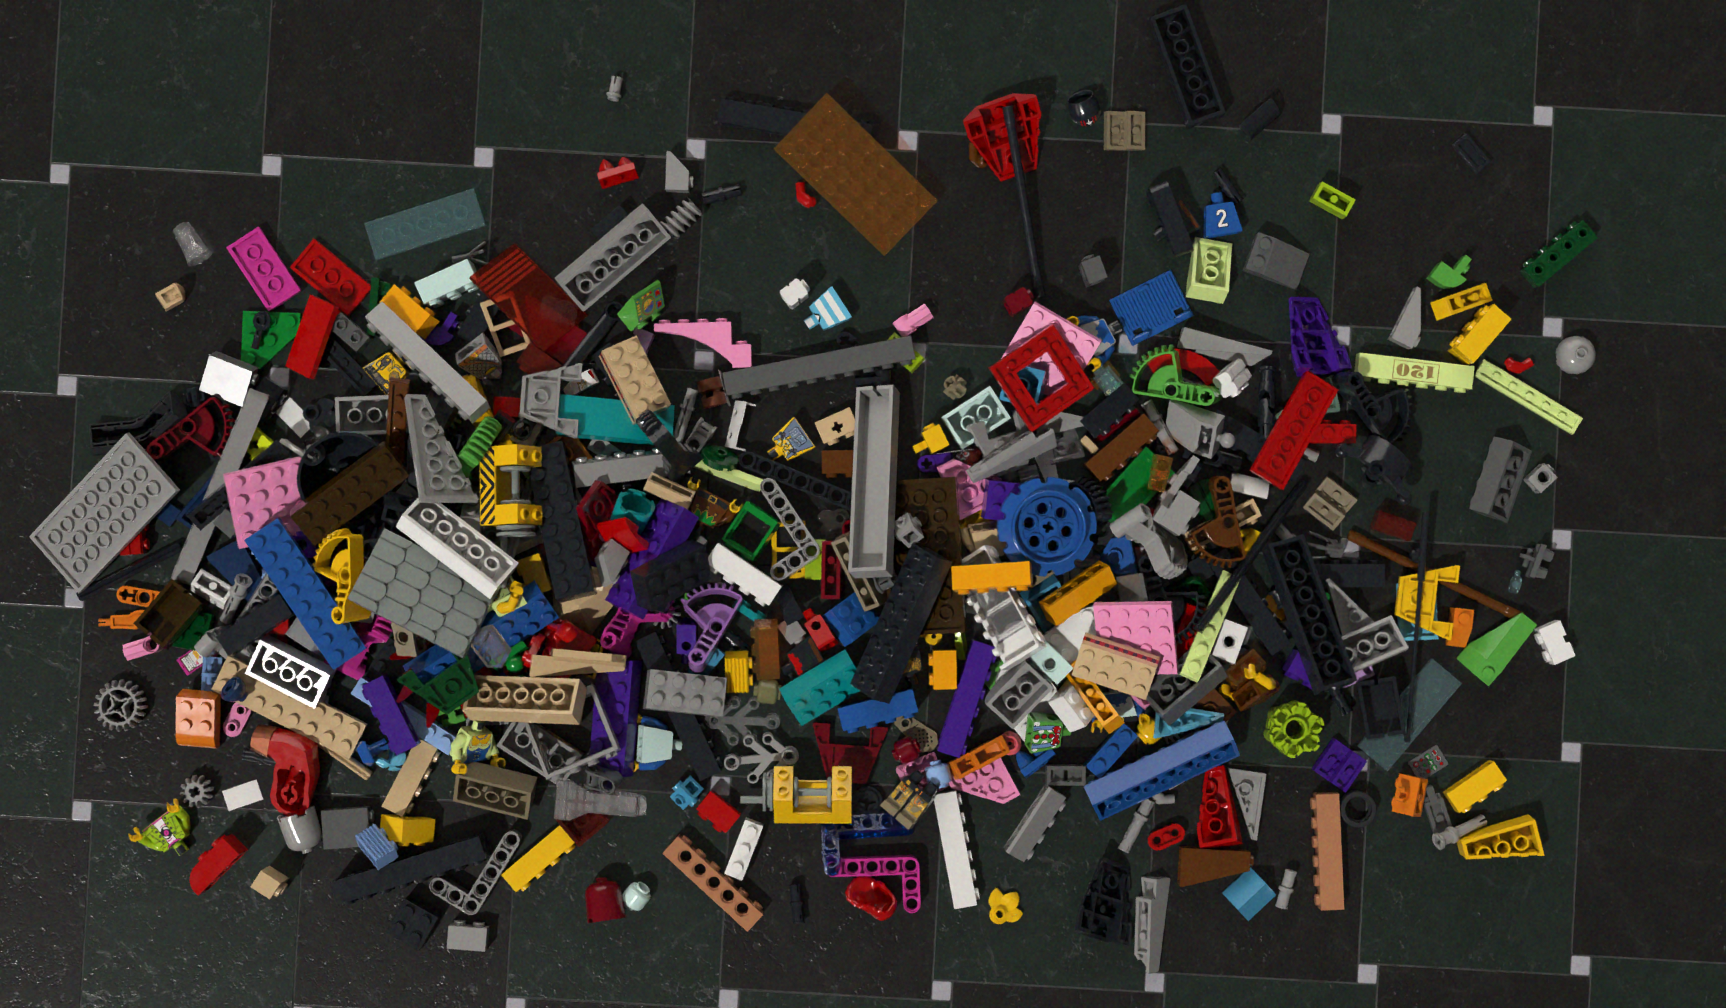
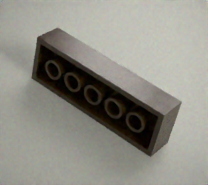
M383 441L290 509V517L315 546L323 538L327 537L328 534L340 528L408 478L409 472L386 442Z

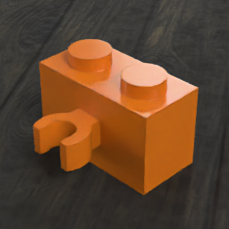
M1399 774L1395 782V796L1391 802L1392 812L1421 817L1428 779L1408 774Z

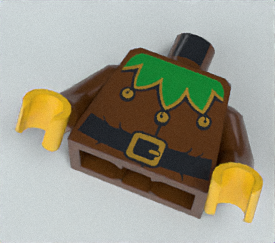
M691 477L687 486L688 489L695 491V495L688 510L699 517L692 531L702 535L706 525L714 529L715 527L721 528L731 522L737 512L743 507V504L739 507L736 506L735 501L737 499L729 503L699 487L700 479L697 484H694L692 482L693 477Z

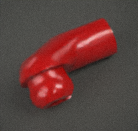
M796 183L797 201L804 207H814L816 199L805 192V183Z

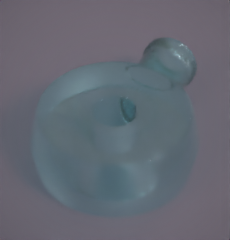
M1514 571V576L1511 578L1508 587L1509 592L1514 594L1519 592L1522 584L1521 571Z

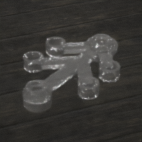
M732 696L729 702L724 705L723 717H716L718 722L714 723L711 721L713 716L705 717L706 725L712 729H719L727 737V742L731 746L738 744L739 736L736 733H732L725 724H732L743 736L752 734L745 725L766 726L770 730L777 729L780 725V717L776 713H769L765 718L744 717L751 710L759 707L757 697H751L748 703L733 716H725L731 709H736L740 706L739 697ZM737 700L738 704L733 705L731 704V701ZM751 701H756V702H757V705H756V706H752V705L750 704V702H751ZM774 720L776 724L770 725L769 721ZM752 734L756 739V742L758 743V736L756 734ZM730 737H735L737 740L732 742Z

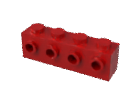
M1322 420L1309 444H1356V424H1351L1349 420H1340L1339 424H1332V420Z

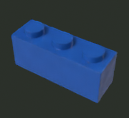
M1121 725L1104 740L1084 765L1100 779L1138 735L1127 725Z

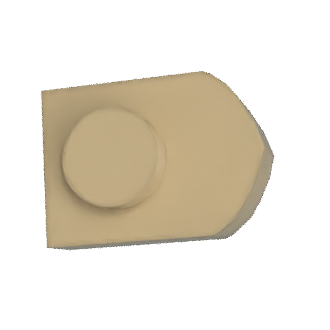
M172 283V285L155 293L165 311L185 301L184 287L178 283Z

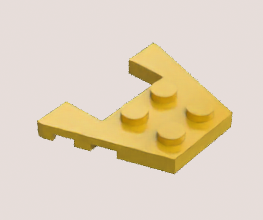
M1459 565L1425 571V581L1423 582L1419 627L1446 640L1452 639L1453 623L1433 620L1438 581L1458 583ZM1417 573L1399 577L1394 614L1412 624H1415Z

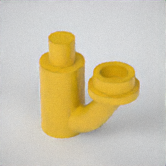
M1252 528L1240 530L1241 537H1245L1243 542L1245 554L1250 551L1249 549H1251L1261 532Z

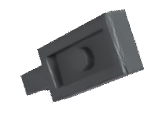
M1427 785L1423 805L1433 834L1441 833L1447 827H1452L1443 797H1441L1440 793L1435 794L1433 785Z

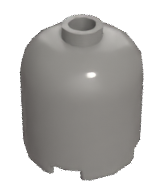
M310 805L305 810V813L297 816V814L291 816L280 814L277 817L285 842L291 850L302 851L303 854L313 851V847L321 841L322 831L315 806Z

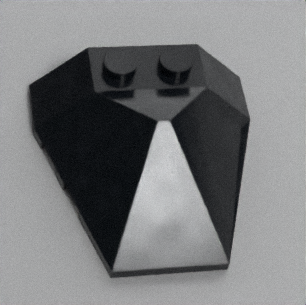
M1104 857L1100 858L1078 909L1074 933L1102 942L1130 946L1133 923L1129 920V909H1132L1131 903L1128 902V891H1131L1129 866Z

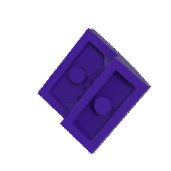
M1332 738L1311 769L1346 793L1367 761L1335 738Z

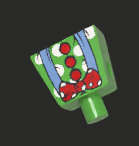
M1030 712L1028 714L1024 744L1030 753L1058 748L1061 745V737L1071 735V732H1069L1056 714Z

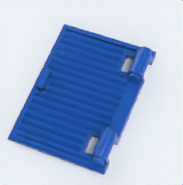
M1171 270L1109 300L1132 346L1194 316ZM1182 307L1184 312L1176 316L1174 310ZM1141 327L1143 332L1134 336L1132 331Z

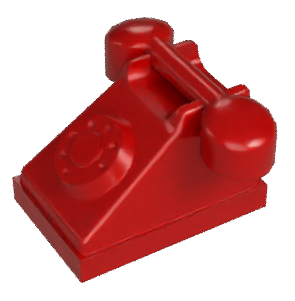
M560 618L540 630L542 634L546 635L545 649L542 656H551L552 649L589 652L597 642L593 635L587 634L570 621H563ZM571 675L543 676V677H544V678H569Z

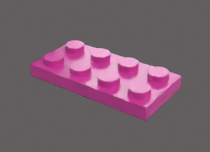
M260 227L255 228L226 247L269 312L302 291Z

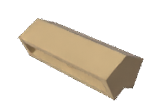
M653 472L649 475L643 489L687 510L695 495V491Z

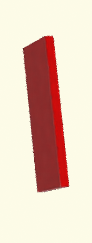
M1309 370L1304 372L1250 471L1280 490H1284L1339 389Z

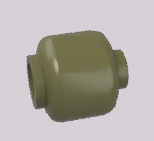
M762 678L758 684H754L753 696H757L759 703L775 704L777 700H780L781 692L779 688H781V685H778V681L775 679Z

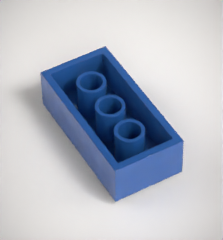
M912 687L895 691L890 704L868 698L837 707L843 731L847 730L848 733L859 731V727L866 726L867 729L878 726L877 722L885 721V724L897 721L896 718L904 716V719L911 718L918 712Z

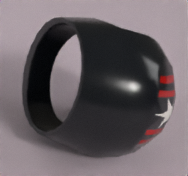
M1091 90L1076 92L1068 98V110L1075 124L1091 126L1100 117L1101 108ZM1090 97L1081 103L1073 104L1079 98Z

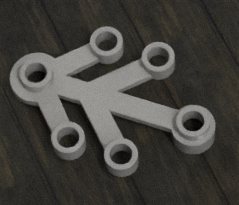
M771 732L764 733L762 741L766 745H771L778 753H770L755 741L752 734H746L743 738L744 745L751 747L758 755L737 756L731 753L725 757L724 766L732 771L736 770L741 764L760 763L754 771H750L747 775L748 782L754 784L758 782L759 776L772 761H779L776 766L793 765L797 762L799 753L793 746L784 747L774 739ZM766 736H770L772 739L770 741H766L764 738ZM746 738H751L753 741L747 743L745 740ZM791 752L793 756L788 758L786 753ZM730 758H734L735 762L729 763L728 760ZM769 769L767 771V776H769L770 773H774V769ZM754 774L757 778L752 780L750 775Z

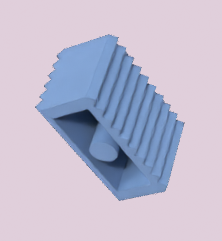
M373 824L366 828V830L356 834L358 846L377 870L398 858V847L393 840L389 841L387 839L388 835L383 828L379 829L376 824Z

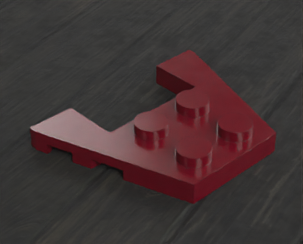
M599 480L594 481L576 507L592 562H595V557L603 545L598 536L600 532L597 524L610 519L618 498L613 489Z
M813 722L826 778L831 777L832 780V766H852V783L866 784L888 727L876 726L870 728L869 746L829 743L830 723Z

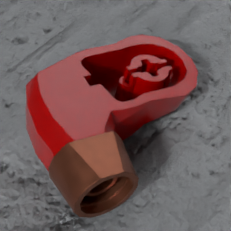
M260 724L252 734L250 748L252 751L269 759L272 758L276 762L270 792L271 803L278 812L286 816L303 815L311 804L320 775L318 743L292 730Z

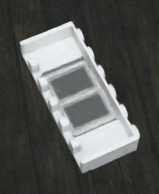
M988 545L982 546L962 559L963 566L1001 563L998 551L993 546ZM1009 588L1008 592H997V589L989 590V593L978 594L977 591H969L970 594H967L968 598L965 599V602L968 606L974 607L977 613L974 619L976 622L982 623L986 630L983 636L985 639L992 641L995 646L992 650L993 654L1000 656L1004 664L1000 666L1001 670H1009L1047 647L1044 642V636L1038 631L1032 615L1028 614L1026 603L1019 597L1016 588Z

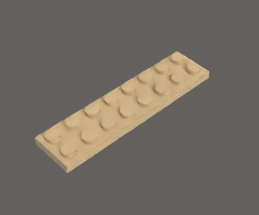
M227 656L211 690L221 694L226 682L232 677L239 676L245 684L248 695L243 702H235L348 759L352 757L368 725L367 723L323 701L316 708H313L245 674L249 664L234 656Z

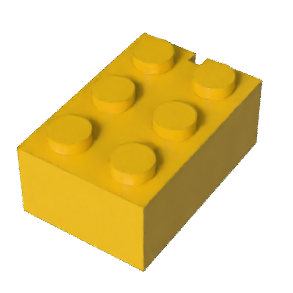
M1495 304L1481 307L1474 314L1476 318L1462 328L1463 333L1458 337L1456 336L1449 343L1451 347L1447 351L1463 365L1474 363L1510 322L1511 318Z

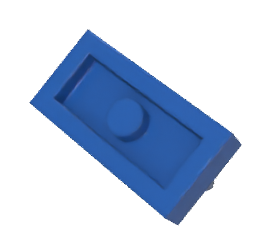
M1052 749L1034 753L1035 760L1026 752L1018 751L1016 753L1017 764L1026 779L1057 756Z

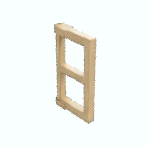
M513 291L500 295L494 301L489 299L480 303L500 357L533 346ZM510 299L516 318L494 326L487 307ZM519 323L525 342L503 350L496 331Z

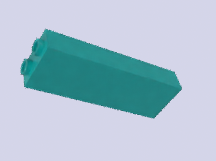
M560 394L558 418L578 420L577 438L654 445L637 424L633 425L621 400ZM670 405L667 410L655 415L672 436L675 405ZM555 431L554 436L570 437Z

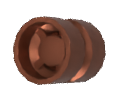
M720 376L697 382L698 391L703 394L701 401L704 409L727 403L725 392L721 391L723 385Z

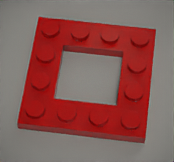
M1050 324L989 367V370L1030 432L1042 426L1094 389L1054 324ZM1047 352L1066 381V384L1036 404L1017 373Z

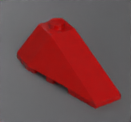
M1225 765L1210 769L1205 772L1203 797L1199 810V822L1197 823L1200 848H1220L1243 844Z

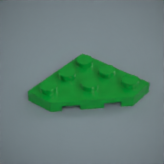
M243 311L241 361L263 369L274 356H277L295 338L302 319V313L267 312L272 318V325L268 328V331H264L259 349L257 350L251 348L256 331L253 318L260 311Z

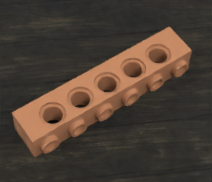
M679 834L662 854L748 932L763 916L762 905L756 900L752 902L748 898L749 894L742 887L738 889L734 885L735 881L729 875L724 876L719 871L721 868L714 861L710 863L705 858L707 855L698 848L696 850L691 845L692 841L684 835L682 837ZM689 851L691 859L684 860L681 857V852ZM697 864H703L706 868V871L704 873H698L695 869V866ZM717 877L720 880V884L712 886L709 879ZM731 890L734 893V897L726 899L723 892ZM738 904H747L748 910L740 912L737 907Z

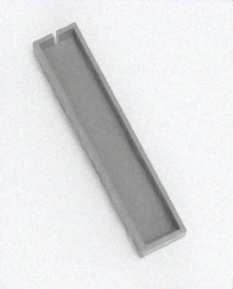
M894 385L877 386V390L873 386L856 387L848 572L854 578L893 577L900 392Z

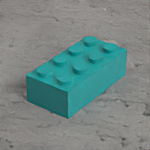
M844 649L779 688L786 704L801 726L860 692V690L850 684L857 667Z

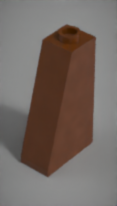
M1179 846L1177 884L1179 887H1185L1250 871V866H1253L1254 856L1248 849Z

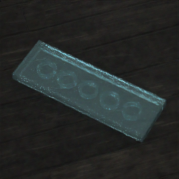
M474 188L364 223L376 260L486 226Z
M1431 658L1415 677L1410 742H1404V736L1388 738V734H1386L1384 739L1367 741L1365 736L1357 746L1383 769L1388 771L1462 683ZM1410 684L1399 696L1406 731Z

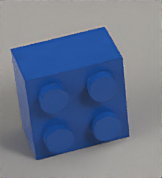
M855 592L822 615L844 647L876 625L879 619L873 609L864 612Z

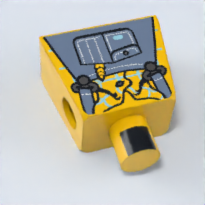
M793 417L772 438L776 446L767 452L773 461L782 455L789 461L814 449L815 446L795 417Z

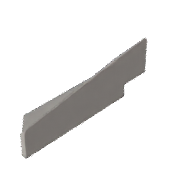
M1186 327L1181 329L1177 348L1195 349L1197 354L1229 362L1242 359L1244 364L1249 367L1272 354V351Z
M1045 428L1036 435L1033 432L1026 431L966 469V472L971 481L975 483L1047 452L1057 446L1055 432L1051 428Z

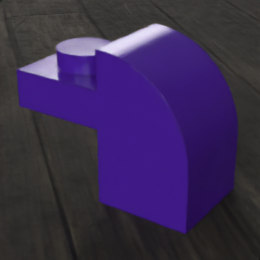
M450 312L441 327L436 325L426 339L421 336L419 337L434 346H447L456 339L450 333L456 330L460 323L458 321L460 317Z

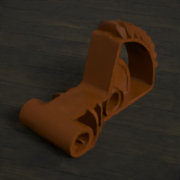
M1213 476L1208 481V488L1211 492L1216 516L1190 531V536L1186 537L1185 540L1193 541L1189 544L1190 548L1197 547L1193 551L1194 554L1202 552L1199 555L1200 559L1207 556L1206 563H1210L1213 559V566H1217L1220 561V567L1224 568L1227 562L1228 568H1232V562L1243 560L1246 557L1235 509L1232 485L1225 476ZM1218 481L1222 482V486L1217 487ZM1226 517L1232 519V525L1228 528L1223 524ZM1204 530L1209 540L1218 546H1238L1240 556L1229 559L1217 558L1200 546L1195 534Z

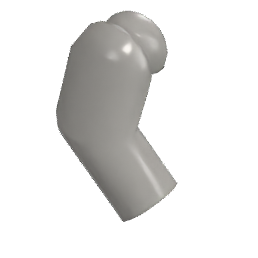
M1161 792L1150 797L1157 804L1175 803L1174 794H1163Z

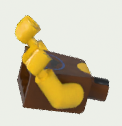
M1249 664V669L1244 667L1245 677L1252 680L1236 692H1230V686L1227 684H1222L1219 687V693L1224 698L1230 697V700L1237 704L1240 712L1267 701L1279 692L1280 689L1279 682L1273 679L1270 674L1256 673L1254 664Z

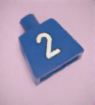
M1222 192L1211 194L1212 205L1204 207V239L1241 233L1242 227L1234 203H1224Z

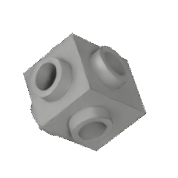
M907 512L895 521L894 535L898 541H902L908 548L911 547L912 543L915 544L924 538L920 528L922 524L917 517L913 518Z

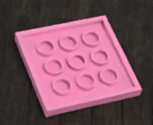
M1034 302L1002 358L1050 324H1054L1084 371L1102 340L1039 303ZM1047 352L1027 366L1046 371L1044 394L1047 396L1066 384V381Z
M300 456L223 474L239 549L248 547L244 541L246 538L279 517L292 536H296V532L302 531L290 517L289 511L303 501L297 487V471L302 459Z
M1172 601L1094 602L1096 636L1159 656L1155 674H1178Z

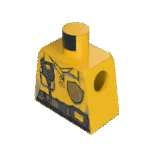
M387 352L363 367L386 395L389 394L390 377L406 379L410 374L405 368L407 360L403 356L401 358L396 357L392 352Z

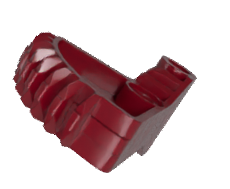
M210 397L174 427L152 441L147 446L146 452L155 460H167L171 454L191 440L210 454L221 457L223 453L221 451L224 450L230 436V429H233L230 423L235 422L234 418L229 419L228 417L233 415V411H226L230 408V405L225 404L223 406L218 398ZM214 401L222 412L225 424L224 436L216 451L206 446L211 441L215 430L214 419L206 407ZM188 422H192L194 426L191 432H187L185 429V425Z

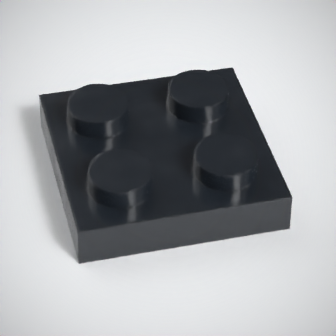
M390 637L368 670L378 677L387 674L393 687L400 691L404 685L397 681V677L405 672L403 665L411 661L413 657L391 660L389 657L396 652V648L394 646V639Z

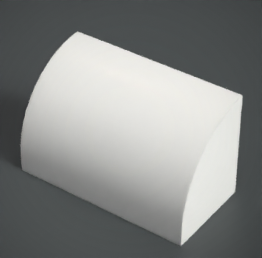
M1230 472L1229 480L1233 492L1267 499L1269 482Z

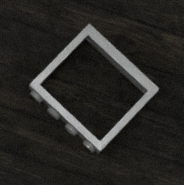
M591 684L586 687L585 698L593 697L612 747L552 771L534 723H524L546 780H552L553 782L564 778V774L568 772L575 774L582 770V766L587 764L589 767L600 763L599 759L615 757L618 755L617 752L621 750L595 685Z

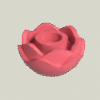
M1006 731L1002 734L1010 750V753L1006 755H1014L1022 746L1021 738L1017 733Z

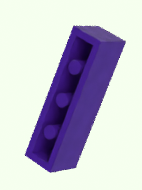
M385 674L362 685L363 696L366 700L370 701L372 706L371 712L375 718H378L380 722L379 728L382 734L387 736L390 750L395 752L397 756L419 745L421 742L402 703L396 702L398 695L388 675Z

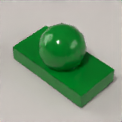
M520 641L493 660L491 665L496 671L506 666L510 672L518 673L524 668L521 654L529 648L523 641Z

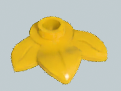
M998 888L991 892L988 902L991 907L989 917L993 923L1003 924L1006 921L1013 923L1021 918L1023 913L1017 909L1019 903L1017 892H1010L1004 896ZM997 911H1000L1002 913L1001 918H998L996 916Z

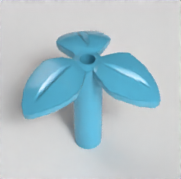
M389 748L387 760L378 756H374L373 759L382 768L389 767V771H398L402 768L400 765H403L406 761V753L403 752L396 756L395 752H392Z

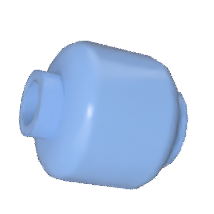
M941 760L929 762L930 766L925 768L927 784L931 781L939 788L949 786L948 783L952 780L949 765L941 763Z

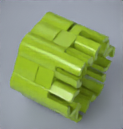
M1292 700L1269 709L1264 737L1274 747L1279 749L1282 754L1290 758H1296L1295 755L1299 756L1304 751L1318 750L1320 747L1318 744L1320 742L1318 733L1321 732V725L1324 726V721L1321 717L1314 715L1309 710V707H1306L1305 703ZM1292 720L1297 721L1299 724L1298 733L1294 736H1288L1286 733L1287 724Z

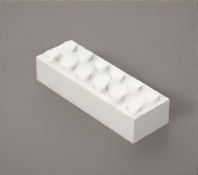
M418 497L402 514L396 525V528L489 599L507 581L519 564L441 503H419Z

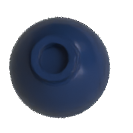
M239 676L229 679L221 691V698L228 702H243L248 695L245 684Z

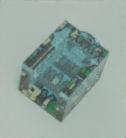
M1109 365L1106 368L1101 366L1094 372L1095 377L1092 379L1106 396H1109L1123 384Z

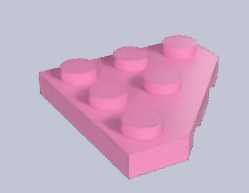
M952 459L938 466L937 470L941 478L957 477L960 520L982 509L985 479L1002 480V478L991 475L973 483L966 472V469L971 466Z
M1001 758L958 780H955L951 773L952 780L949 782V785L952 789L1002 804L1020 795Z

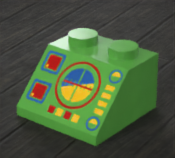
M656 280L632 296L617 313L631 332L637 328L641 330L648 324L647 321L650 319L654 321L661 316L660 311L665 305L660 281Z

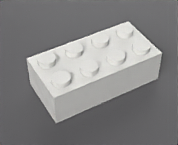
M717 543L708 556L710 571L715 574L720 572L724 575L722 579L731 585L734 582L738 584L741 592L747 596L751 593L756 597L754 600L762 606L770 605L783 587V585L721 543Z

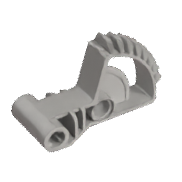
M1140 503L1110 523V529L1117 538L1126 535L1127 540H1134L1135 543H1141L1144 546L1154 571L1160 577L1172 579L1186 570L1188 555L1185 552L1184 544L1152 520L1150 508L1143 503Z

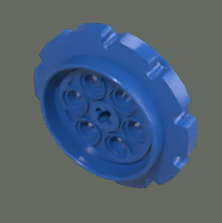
M1047 477L1044 483H1041L1039 478L1027 480L1018 486V494L1012 492L1008 494L1000 508V511L1004 513V518L997 520V536L999 541L1006 542L1003 552L1011 562L1030 561L1033 575L1047 576L1049 570H1052L1055 575L1064 574L1075 568L1074 561L1076 559L1083 561L1093 546L1089 536L1096 533L1097 523L1095 513L1092 511L1088 512L1087 510L1090 501L1079 488L1074 487L1070 490L1068 487L1069 482L1060 478ZM1040 503H1044L1046 506L1045 511L1042 513L1037 511V506ZM1059 507H1063L1064 514L1058 518L1056 510ZM1027 517L1032 518L1030 527H1025L1023 524L1024 519ZM1048 523L1051 525L1050 529L1045 530L1043 528V524L1046 525ZM1064 526H1068L1070 529L1069 534L1066 536L1061 534V529ZM1032 536H1036L1038 539L1034 546L1029 544V539ZM1051 540L1056 542V547L1053 550L1048 549V543Z

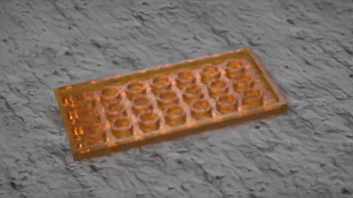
M828 93L815 104L774 148L787 163L884 256L938 201Z

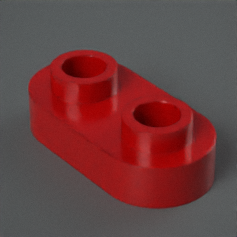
M538 633L537 636L533 635L529 644L532 647L530 651L526 650L522 657L524 666L530 668L531 655L539 654L546 635Z
M1178 823L1166 825L1148 835V845L1156 851L1165 849L1181 842L1185 836V830ZM1173 829L1178 831L1176 836L1171 835ZM1155 837H1160L1159 843H1154Z

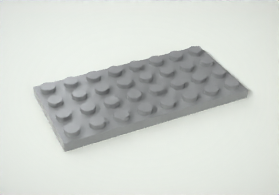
M126 433L29 537L79 594L103 572L180 489L131 433Z

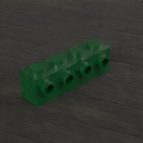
M1584 220L1572 222L1566 227L1567 232L1563 235L1561 233L1556 235L1549 247L1543 246L1537 251V257L1534 259L1529 258L1522 264L1523 268L1520 270V273L1533 288L1542 285L1598 238Z

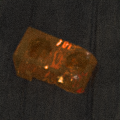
M1153 454L1148 489L1159 492L1165 491L1173 458Z

